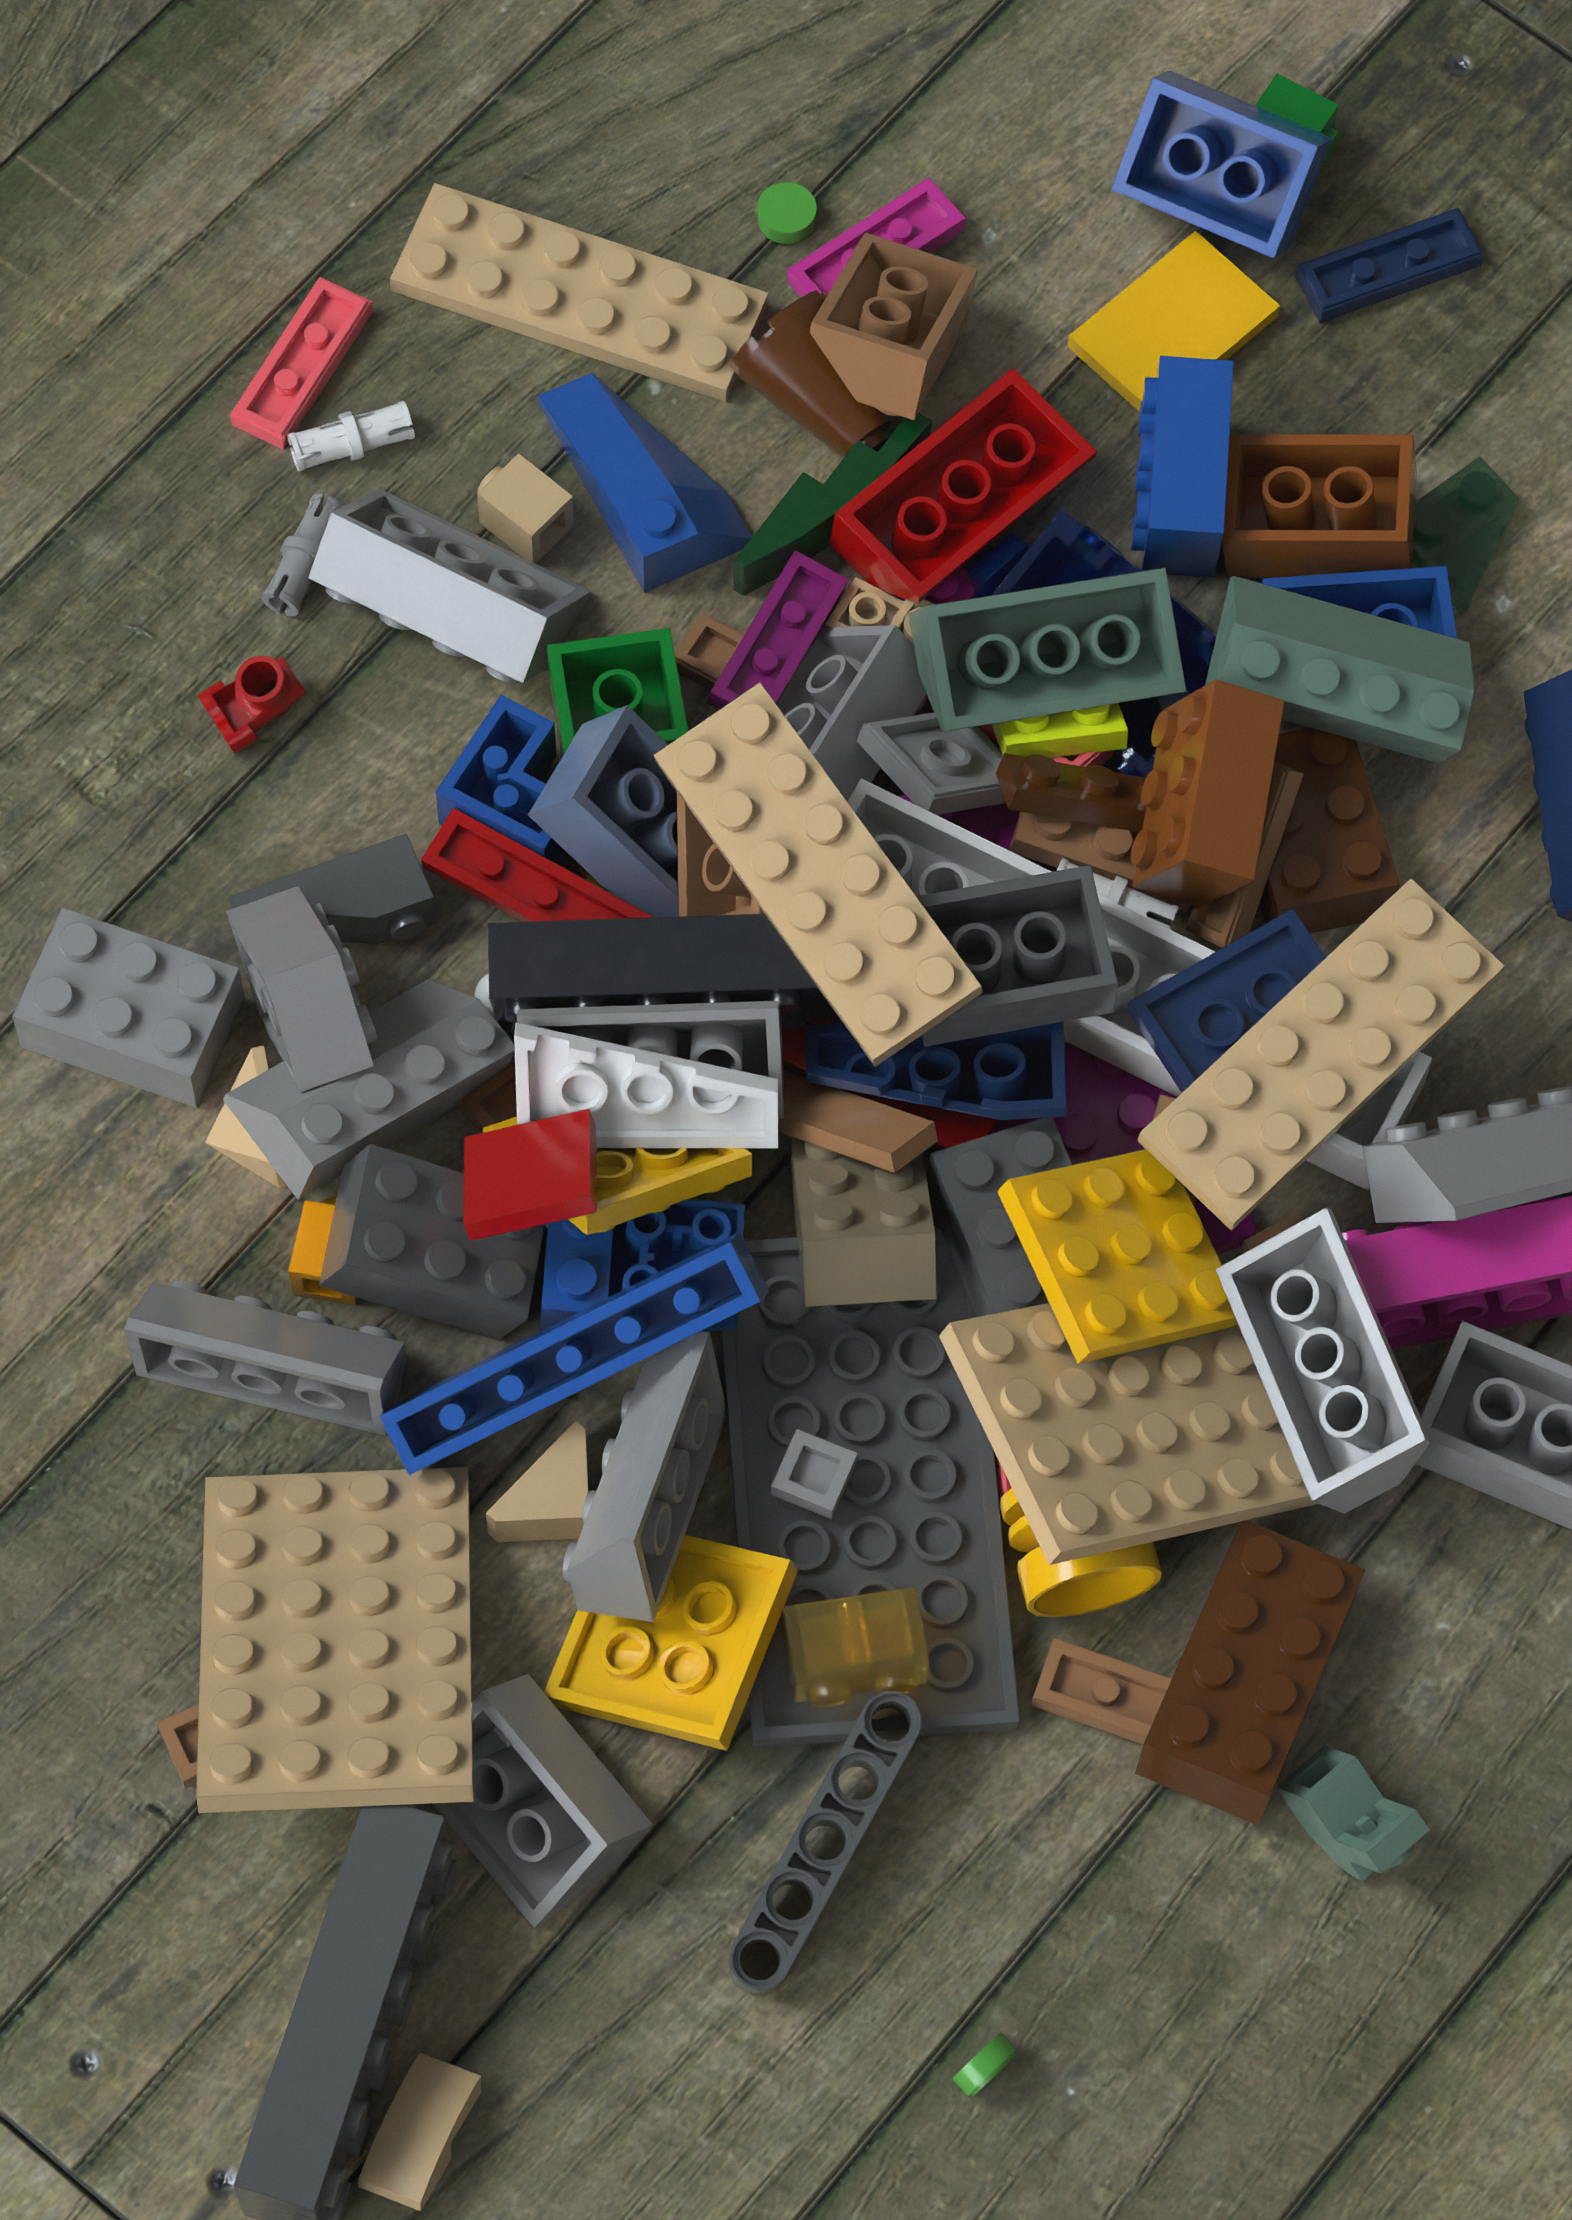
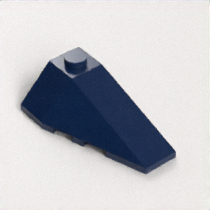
M1064 1022L925 1047L921 1035L876 1067L844 1023L806 1025L807 1082L999 1120L1066 1117L1068 1114V1074Z

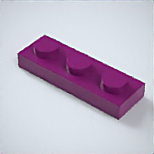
M795 550L712 688L707 703L722 709L749 689L761 683L777 705L840 599L849 579Z

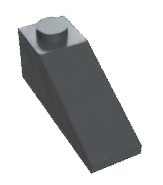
M407 833L229 896L230 907L233 909L299 886L310 905L321 904L328 924L334 925L341 942L378 945L392 939L398 942L407 941L422 934L428 926L436 924L434 897Z

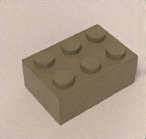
M790 1136L792 1200L805 1307L936 1299L935 1229L923 1153L896 1173L814 1145L806 1140L803 1141Z

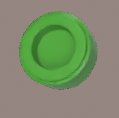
M781 182L768 187L761 194L757 204V223L761 232L768 239L780 244H793L806 239L815 228L816 200L812 193L804 186L792 182Z
M1000 2032L952 2080L968 2097L970 2095L974 2097L1017 2056L1016 2051L1018 2049Z

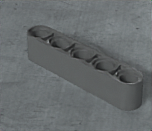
M895 1690L882 1691L873 1696L864 1706L733 1943L728 1960L729 1974L734 1984L743 1992L755 1996L767 1995L777 1990L788 1976L917 1740L922 1725L921 1712L916 1702L907 1694ZM891 1708L902 1713L908 1722L909 1729L905 1737L898 1741H886L878 1737L871 1725V1718L876 1712ZM851 1767L864 1768L873 1775L876 1781V1791L865 1800L856 1801L849 1799L842 1793L839 1787V1776L843 1771ZM818 1826H829L837 1830L844 1842V1850L841 1854L832 1860H821L814 1857L806 1846V1836L812 1829ZM786 1885L802 1887L811 1899V1910L806 1916L797 1920L783 1918L776 1912L773 1906V1896L777 1890ZM756 1944L770 1947L775 1952L779 1963L775 1974L766 1980H755L748 1977L740 1966V1956L746 1948Z

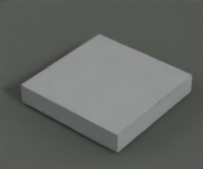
M934 712L870 722L862 725L857 739L858 744L915 805L935 815L1006 803L996 776L997 768L1002 759V753L978 726L942 732Z

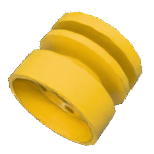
M1011 1488L1001 1497L1000 1509L1003 1520L1011 1526L1008 1533L1010 1546L1019 1552H1028L1018 1562L1017 1573L1027 1611L1035 1616L1056 1618L1104 1610L1127 1602L1149 1591L1160 1581L1162 1571L1154 1542L1049 1565L1013 1489Z

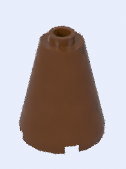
M817 290L812 291L795 300L767 322L771 328L763 335L759 343L751 336L735 354L730 366L740 379L840 457L844 458L857 440L878 452L889 439L885 431L892 421L889 415L880 412L877 408L855 400L810 334L811 323L827 297L824 291L821 294Z

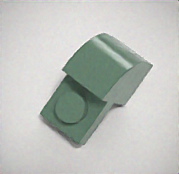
M1325 1745L1276 1787L1305 1831L1337 1865L1360 1881H1364L1374 1871L1381 1874L1384 1870L1391 1869L1404 1862L1413 1852V1845L1430 1831L1416 1809L1382 1796L1356 1756Z

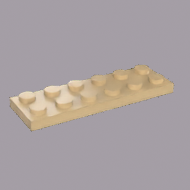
M434 183L390 277L392 292L723 402L727 401L738 376L730 366L732 359L751 336L755 337L768 307V292Z
M758 683L654 754L658 766L875 1067L983 993L977 979L761 683Z
M1409 879L1140 1132L1138 1142L1232 1231L1502 974L1505 965L1414 880Z

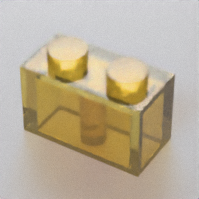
M916 1587L783 1606V1633L795 1703L811 1700V1705L814 1707H831L849 1701L851 1694L877 1691V1694L882 1691L893 1690L910 1694L917 1689L918 1684L927 1683L929 1658Z

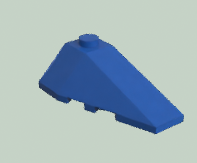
M593 373L538 395L539 405L644 593L743 550L752 536L728 493Z

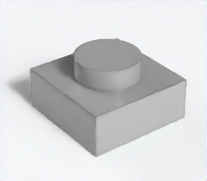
M796 1429L771 1485V1495L832 1519L857 1463L858 1453Z

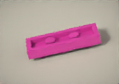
M928 177L788 268L787 283L800 297L815 290L820 294L824 291L828 295L864 233L931 253L965 231L966 218Z

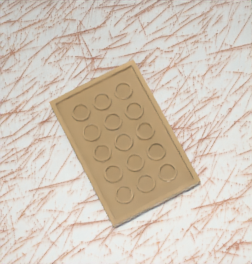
M1049 1303L950 1322L939 1335L1049 1565L1318 1504L1313 1502L1309 1496L1238 1323L1231 1328L1077 1364Z
M468 1467L427 1468L411 1475L408 1474L406 1469L205 1477L196 1788L198 1813L474 1802Z

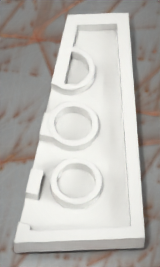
M515 1023L517 1125L590 1109L596 1124V1148H778V1079Z

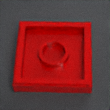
M590 1109L464 1137L463 1225L470 1241L597 1212L596 1124Z

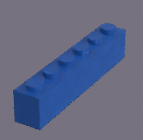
M737 1233L393 1404L379 1418L408 1474L411 1475L760 1302L769 1290L741 1234Z

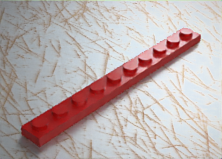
M455 808L452 809L421 858L424 869L521 922L653 917ZM831 1019L806 1020V1025L832 1024ZM806 1026L798 1029L782 1030L784 1066L806 1077ZM841 1089L933 1121L938 1141L931 1147L938 1151L990 1135L1000 1121L999 1119Z

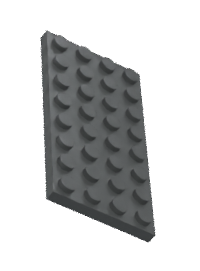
M934 1228L936 1299L805 1307L797 1237L744 1241L769 1292L760 1302L738 1312L737 1329L721 1330L737 1547L789 1559L798 1570L749 1694L752 1748L845 1742L867 1702L882 1691L893 1690L907 1694L916 1702L921 1712L922 1721L918 1736L1018 1730L1019 1711L994 1450L939 1338V1335L950 1322L975 1318L976 1314L941 1228ZM796 1429L858 1453L857 1463L832 1519L771 1495V1485ZM891 1708L882 1709L871 1718L872 1729L881 1739L903 1738L909 1731L905 1716L897 1710Z

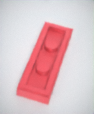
M319 277L230 414L231 425L284 450L289 443L287 434L297 431L373 313L372 301Z

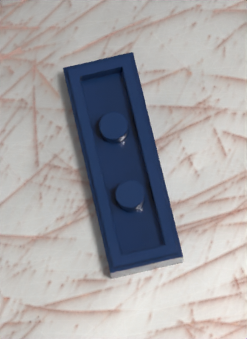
M1458 207L1297 264L1295 277L1318 322L1322 323L1477 268L1482 265L1484 254Z

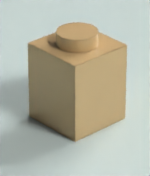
M519 453L504 468L501 466L493 468L479 485L477 492L479 523L521 557L535 564L574 527L573 496Z

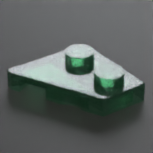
M1481 457L1472 461L1415 502L1412 562L1417 568L1447 566L1452 605L1461 615L1469 609L1474 593L1493 560L1498 544L1509 527L1520 499Z

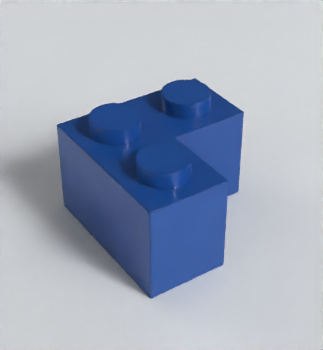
M500 695L436 790L439 825H443L452 809L455 808L558 864L566 851L528 816L546 785L541 779L557 757L555 722Z

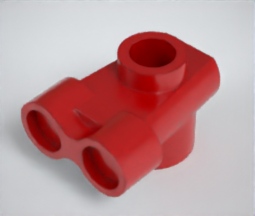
M255 656L246 660L240 666L235 681L224 685L222 680H219L199 693L198 697L223 738L236 755L259 740L255 734L274 718L287 713L291 706L307 693L283 656L277 659L268 656Z

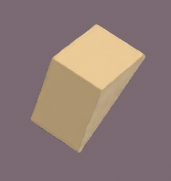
M575 1421L486 1512L488 1535L496 1542L579 1539L583 1529V1507L588 1494L586 1429L581 1424Z

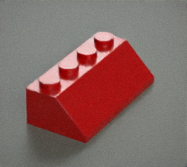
M1012 368L839 509L834 516L829 545L867 583L882 591L919 603L1094 459L1097 451Z

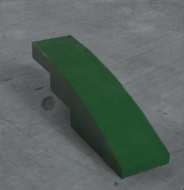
M919 412L915 420L905 417L878 452L857 440L824 484L803 472L734 560V591L745 596L779 578L795 550L812 558L830 546L829 542L835 513L931 435L932 420Z

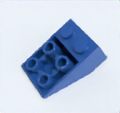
M687 1199L671 1205L664 1211L648 1213L620 1223L609 1231L586 1235L568 1219L548 1223L539 1332L737 1233H740L743 1238L745 1204ZM738 1313L702 1331L737 1329Z

